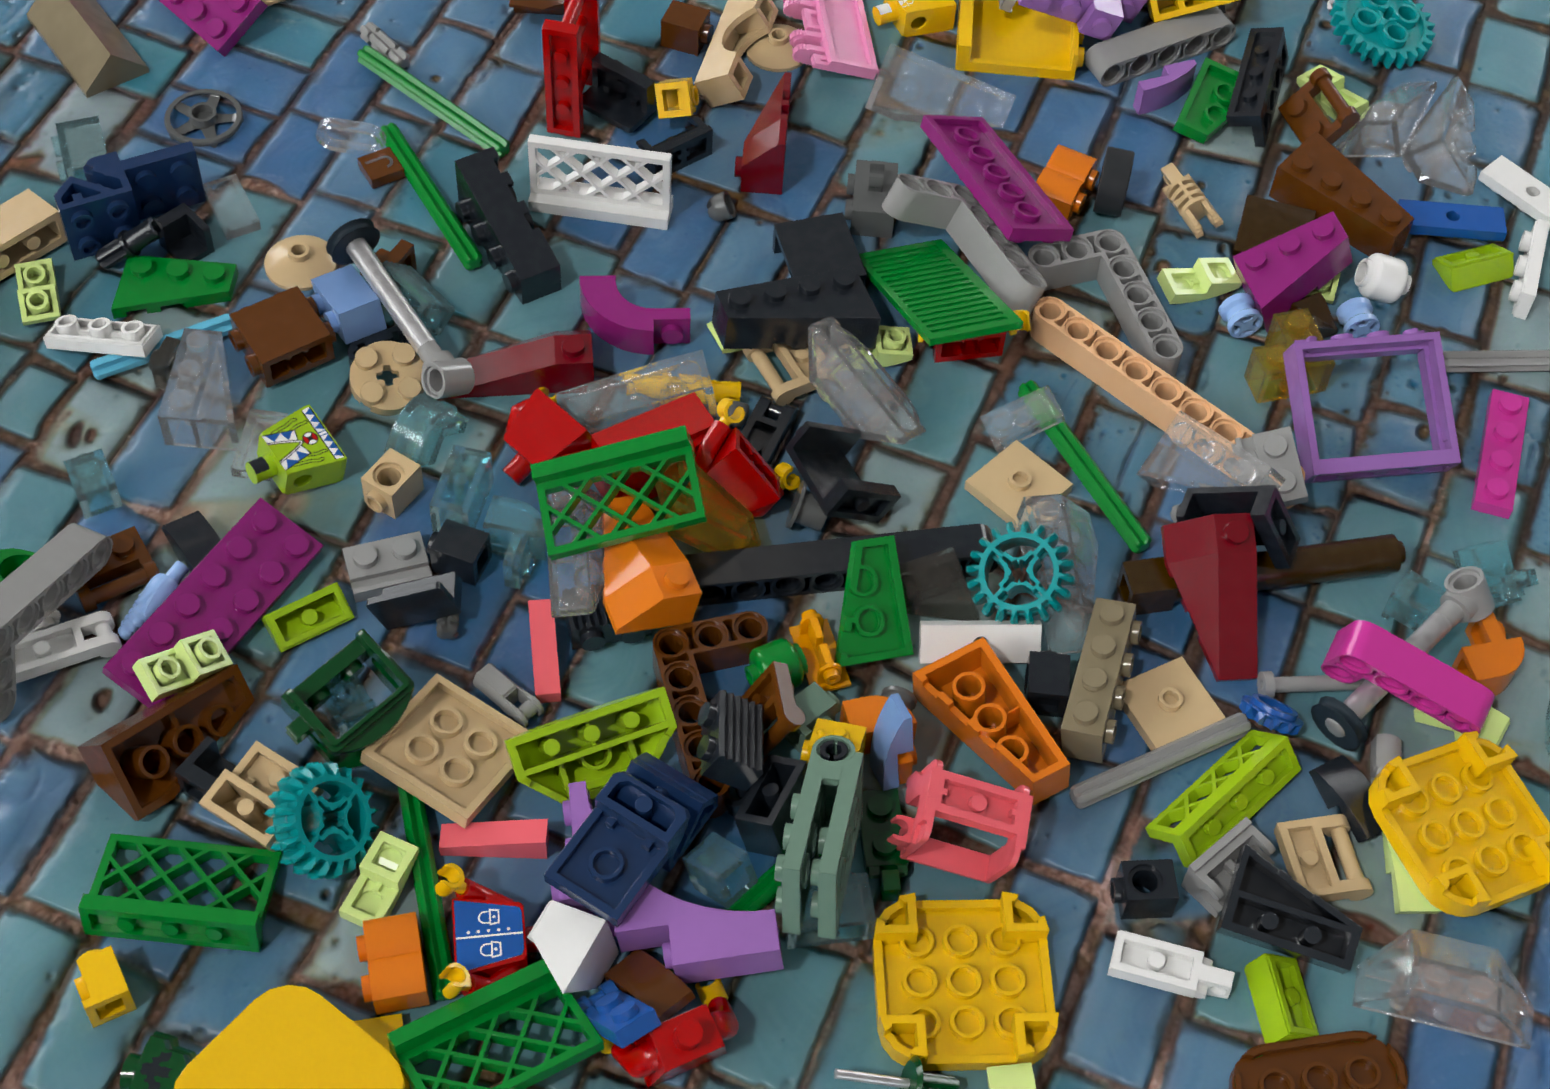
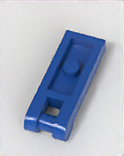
M611 979L599 985L598 992L586 998L583 995L576 999L598 1034L622 1049L662 1025L654 1008L619 990Z

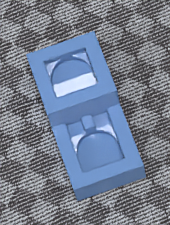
M899 693L891 694L884 704L871 740L870 767L883 791L899 787L898 754L914 751L912 716Z

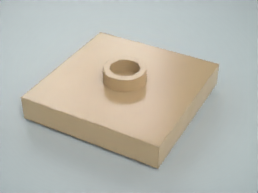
M1015 440L965 481L964 489L1006 523L1012 522L1015 530L1021 532L1023 521H1028L1030 526L1071 493L1073 483L1018 440Z
M1182 656L1123 681L1121 685L1126 686L1123 711L1151 751L1226 718Z

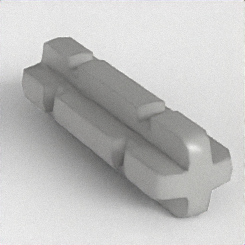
M368 22L360 27V37L367 44L403 69L409 67L411 63L409 60L410 55L400 48L385 32L381 31L376 24Z

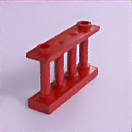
M564 0V16L562 21L545 19L543 23L542 46L547 132L580 138L584 130L582 92L585 85L592 86V59L601 52L599 0Z

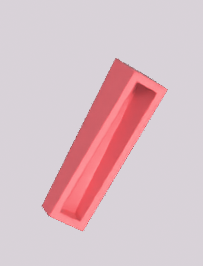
M553 599L529 600L528 609L535 697L540 703L561 702Z
M548 819L471 822L466 828L461 827L457 823L441 824L439 853L440 856L547 859L549 844Z

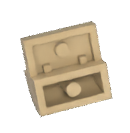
M255 741L232 772L226 768L200 800L199 804L202 808L263 847L276 852L270 849L273 843L277 841L275 834L271 835L264 832L273 825V819L264 813L270 808H275V805L268 796L275 791H280L277 782L284 777H288L289 772L298 766L260 742ZM314 787L311 790L316 796H320L324 792L323 789Z

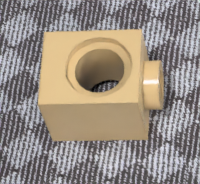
M389 448L361 477L364 501L368 507L377 513L383 512L394 519L424 490L421 465L392 448Z

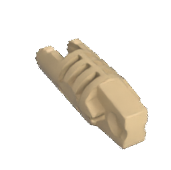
M1172 162L1160 169L1164 182L1167 185L1162 188L1163 192L1197 239L1204 236L1203 228L1198 220L1205 215L1215 228L1223 225L1224 221L1189 173L1183 176Z

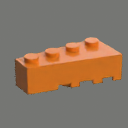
M984 637L912 673L913 694L916 696V699L1014 789L1020 785L1029 786L1030 796H1034L1032 805L1069 787V761Z

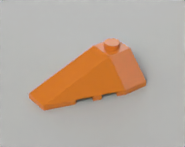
M631 496L614 498L608 507L624 515L634 498ZM642 503L631 521L638 525L648 524L652 521L655 514L649 506ZM605 513L602 515V535L611 533L619 522ZM668 532L604 547L603 604L616 635L692 622L702 591L689 561Z

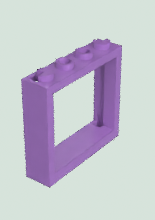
M1418 328L1405 330L1399 335H1390L1389 331L1382 330L1371 332L1366 337L1354 338L1351 333H1343L1332 336L1330 340L1317 341L1316 336H1308L1303 340H1294V343L1283 352L1300 466L1305 471V483L1447 472L1461 463L1440 331L1425 332L1424 330L1418 331ZM1417 354L1433 450L1319 459L1305 362Z

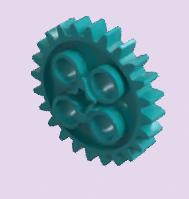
M1335 0L1329 13L1332 16L1330 25L1336 27L1333 35L1343 36L1340 45L1349 44L1351 46L1350 54L1361 53L1360 60L1362 62L1367 58H1371L1372 64L1375 67L1379 61L1383 62L1386 69H1389L1392 63L1398 69H1402L1405 63L1410 67L1413 66L1415 61L1420 62L1424 55L1427 54L1436 35L1432 31L1435 23L1428 21L1431 13L1421 12L1424 4H1415L1413 0Z

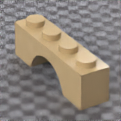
M727 0L694 81L699 94L704 97L710 108L745 99L753 75L741 59V56L751 44L771 32L779 11L773 0Z

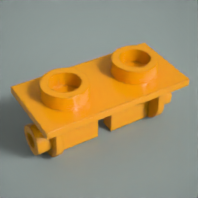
M814 609L804 611L801 614L800 624L789 627V632L793 643H797L801 647L807 660L808 673L805 676L808 685L815 681L824 691L850 687L851 681L845 666L841 667L839 663H834L837 644L828 620L823 619V616Z

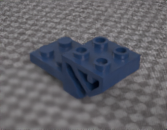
M191 141L121 161L116 151L90 158L83 167L86 181L69 176L54 195L74 261L96 255L100 248L117 239L119 232L133 229L141 223L140 220L166 213L182 203L191 206L207 201L196 151Z
M647 752L637 756L630 761L626 772L614 773L596 796L595 808L544 873L545 882L603 919H606L614 926L619 927L660 869L663 868L668 872L672 870L718 807V795Z

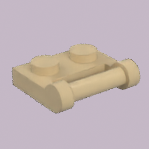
M773 344L772 349L742 350L747 360L754 362L772 390L771 397L780 406L791 403L795 397L835 383L836 372L817 344H807L806 349H792V346L786 344ZM775 352L792 380L787 382L782 380L766 353Z
M1344 814L1277 823L1274 828V834L1287 872L1294 881L1326 902L1342 899L1359 901L1373 894L1374 890L1370 879L1363 876L1348 834L1351 827ZM1324 835L1331 837L1346 880H1339Z

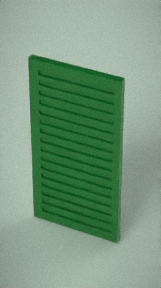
M942 239L859 253L869 280L929 346L1023 328V321Z

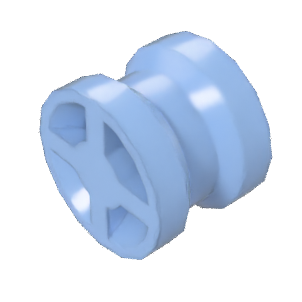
M1248 293L1234 294L1225 299L1219 306V315L1223 321L1228 322V332L1234 338L1248 337L1259 330L1263 324V317L1260 311L1254 309V300Z
M1356 297L1342 303L1336 311L1339 323L1344 326L1343 333H1351L1354 338L1366 337L1367 334L1379 331L1380 322L1377 316L1372 314L1373 307L1367 298Z

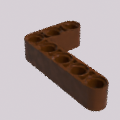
M745 611L666 627L659 630L653 638V670L658 687H665L677 724L672 737L682 772L707 789L719 792L716 793L718 795V807L709 819L720 817L727 811L724 802L730 798V786L700 775V765L702 762L694 757V755L697 754V748L702 738V735H700L702 728L698 725V722L687 723L684 721L687 719L697 721L701 707L707 702L699 674L749 664L751 650L767 643L768 622L764 616L754 611ZM745 636H752L755 638H745ZM706 644H713V645H716V646H711V647H709V646H705V645H706ZM667 652H674V653H676V654H674V655H668V654H665V653H667ZM683 685L686 688L678 689L675 686Z

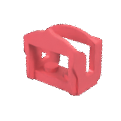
M934 759L920 772L915 771L907 778L905 802L908 805L918 807L915 818L904 815L893 817L890 822L899 825L901 829L899 830V835L892 834L887 838V842L897 845L896 849L900 851L899 857L901 859L989 884L1016 866L1020 853L1025 850L1034 797L1030 796L1029 786L1020 785L1015 790L1003 788L943 770V761ZM935 816L1008 838L1004 846L991 855H987L929 837L932 832Z

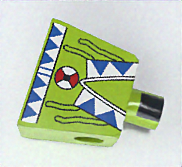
M310 404L264 430L259 435L258 458L245 464L247 475L252 483L257 484L272 478L281 492L289 495L344 480L347 457Z

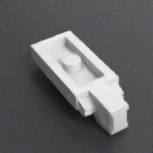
M1118 930L1107 975L1190 998L1205 999L1206 995L1228 999L1232 990L1235 972L1213 967V960L1204 957L1203 951Z

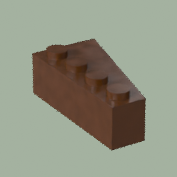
M1317 131L1277 167L1269 197L1278 202L1316 211L1315 219L1333 211L1349 238V244L1367 256L1374 253H1382L1394 257L1404 247L1414 221L1413 216Z

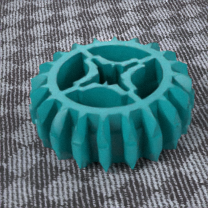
M1023 521L1021 532H1016L1012 522L1006 523L1008 534L1002 536L999 529L993 528L991 532L995 540L992 543L984 537L979 540L980 545L985 550L984 553L974 550L970 553L971 558L978 562L979 565H969L966 567L968 575L978 577L967 582V587L970 591H979L972 597L974 604L981 605L986 603L982 609L985 617H989L997 611L995 621L1002 622L1008 616H1011V624H1018L1020 618H1025L1027 624H1034L1033 616L1040 614L1044 623L1049 622L1050 617L1046 611L1049 607L1057 613L1063 610L1061 604L1056 600L1057 597L1064 600L1071 598L1070 591L1063 588L1062 585L1075 584V577L1064 573L1075 567L1072 559H1062L1069 553L1067 545L1055 547L1059 541V536L1056 533H1052L1044 539L1046 529L1043 525L1036 527L1034 533L1031 534L1028 521ZM1017 546L1036 548L1034 552L1030 550L1021 557H1013L1006 552V550ZM1046 556H1048L1053 564V577L1047 590L1036 578L1037 572L1042 567L1041 562ZM994 561L1005 571L1004 578L998 584L1000 589L995 594L990 591L989 572ZM1009 565L1015 570L1020 568L1022 571L1023 568H1027L1026 572L1032 585L1028 581L1021 582L1020 579L1018 583L1014 582L1015 578ZM1019 593H1028L1034 598H1038L1031 603L1023 605L1005 602L1008 598L1012 600Z
M316 761L306 764L305 767L301 766L292 769L288 777H284L277 782L280 791H275L268 796L275 805V808H270L264 813L273 819V825L264 832L271 835L275 834L277 841L273 843L270 849L283 851L281 864H293V874H307L308 879L311 878L312 880L338 878L339 875L351 873L356 869V864L361 863L366 855L365 849H370L374 842L369 834L380 828L371 821V816L379 810L370 807L368 800L374 793L369 791L362 792L361 790L364 778H352V768H338V764L334 762L319 763ZM314 787H318L328 792L331 796L326 800L322 795L316 796L311 790ZM316 842H321L323 845L328 844L333 851L328 855L317 850L314 845Z

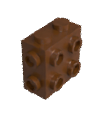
M298 286L279 292L274 296L229 314L232 330L228 331V336L234 349L237 352H244L246 355L244 359L253 377L259 375L267 388L335 359L333 343L337 339L333 328L328 321L322 322L319 318L320 314L316 303L312 297L306 298Z

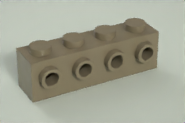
M1096 597L1061 726V748L1065 757L1103 764L1107 744H1114L1117 731V720H1114L1116 710L1122 711L1126 695V686L1121 685L1125 677H1131L1134 664V653H1131L1133 644L1139 645L1143 622L1136 620V604Z

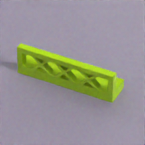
M1251 729L1145 827L1149 837L1173 843L1183 866L1188 868L1190 864L1245 817L1250 819L1302 770L1288 737ZM1256 745L1262 746L1258 750L1251 751ZM1235 771L1233 774L1224 776L1226 773ZM1208 796L1206 799L1197 801L1199 798ZM1181 821L1175 828L1169 827L1172 823Z

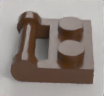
M1325 67L1316 69L1310 75L1309 81L1278 107L1301 143L1317 131L1332 145L1360 119V115L1355 107L1349 106L1334 86L1332 75ZM1321 91L1338 114L1334 122L1331 121L1315 98Z
M135 526L108 536L113 542L112 553L108 562L75 592L86 614L98 609L97 605L148 584L153 576L160 573Z
M776 661L769 665L741 697L742 699L748 698L749 702L755 701L756 705H763V732L777 718L775 724L763 735V765L771 751L789 732L797 731L805 722L804 712L796 706L794 686L791 683L788 664Z

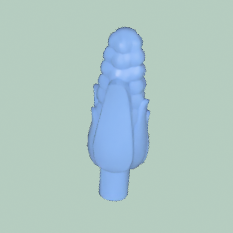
M176 561L166 574L158 573L150 579L144 590L134 601L135 603L129 609L128 614L125 615L124 620L121 621L118 634L123 640H129L178 587L179 582L189 572V568L184 563Z

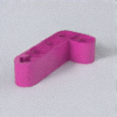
M1365 620L1353 621L1337 631L1321 665V670L1332 679L1351 684L1364 678L1460 733L1478 731L1480 734L1495 699V694L1484 685L1380 626Z

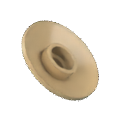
M773 24L770 33L759 38L746 49L745 54L748 60L758 68L770 72H787L803 65L802 62L798 63L793 60L792 48L794 47L789 42V34L798 29L785 24Z
M311 235L291 236L277 242L270 248L264 260L266 275L273 284L285 290L298 286L301 291L312 290L311 279L336 270L337 264L333 262L331 255L327 253V241Z

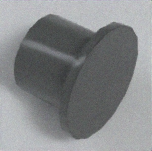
M803 480L793 498L785 526L790 529L795 522L820 531L827 516L823 513L811 491L806 489L807 484Z

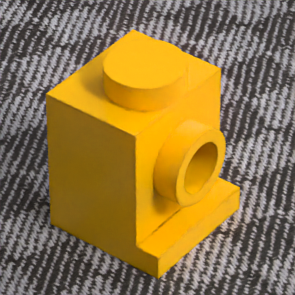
M692 77L669 79L654 84L659 119L692 116L696 112V106L699 104V93L697 86L693 85Z
M111 945L103 949L89 950L76 960L82 976L74 979V982L93 1028L137 1009Z

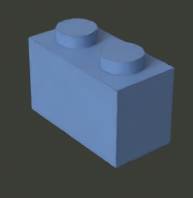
M352 264L311 279L314 294L310 295V297L316 303L320 316H324L325 321L330 323L334 332H337L346 345L387 329L380 298Z

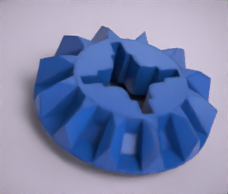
M1254 693L1252 696L1243 695L1239 708L1242 713L1246 714L1247 718L1256 721L1258 725H1263L1270 730L1278 731L1281 734L1298 735L1304 725V722L1298 717L1297 711L1274 698Z

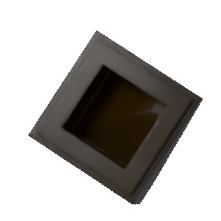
M1316 293L1292 303L1286 321L1302 340L1308 336H1316L1317 341L1337 333V327L1321 293Z

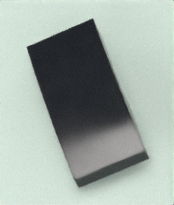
M199 511L165 524L161 528L180 562L185 561L190 572L221 540Z
M1340 755L1309 771L1327 808L1339 806L1342 814L1346 816L1351 827L1350 829L1358 843L1382 832L1368 804V790L1371 783L1345 756Z

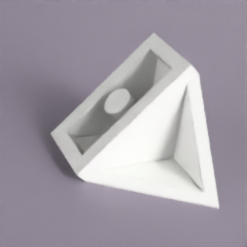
M554 900L547 903L527 936L529 940L535 943L562 994L598 989V986L605 977L604 974L609 971L619 953L606 919Z

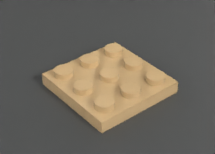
M436 673L410 700L407 709L398 723L384 737L367 746L362 751L360 762L461 827L466 828L514 773L504 740L528 730Z

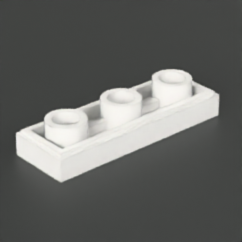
M1503 155L1480 172L1478 180L1488 186L1494 193L1501 195L1517 206L1520 211L1527 213L1534 219L1550 222V188Z
M1538 219L1535 221L1531 232L1524 230L1518 251L1524 252V254L1519 255L1513 275L1518 276L1519 280H1514L1508 300L1514 301L1513 317L1525 320L1535 300L1550 226L1549 221Z
M69 314L56 319L55 324L46 333L43 340L47 349L146 358L161 340L163 333L160 325L143 324V322L138 320L121 322L110 321L105 317L96 319L77 318L75 315Z
M995 620L920 621L918 659L920 664L933 663L972 643L977 637L983 636L1001 663H1027L1030 651H1041L1042 624L1040 620H1034V624H1027L1026 620H1019L1018 624H1011L1010 620L1002 622Z

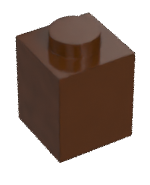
M672 0L661 19V46L698 56L704 44L708 45L713 36L714 26L710 24V10Z

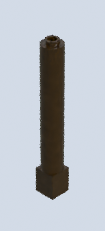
M1393 534L1298 546L1291 568L1275 569L1267 550L1257 552V591L1395 573L1400 570L1401 564L1405 562V547L1402 541H1398ZM1164 557L1122 562L1116 586L1122 602L1136 604V615L1171 611L1175 602H1181L1182 596L1174 578L1170 579L1165 567Z

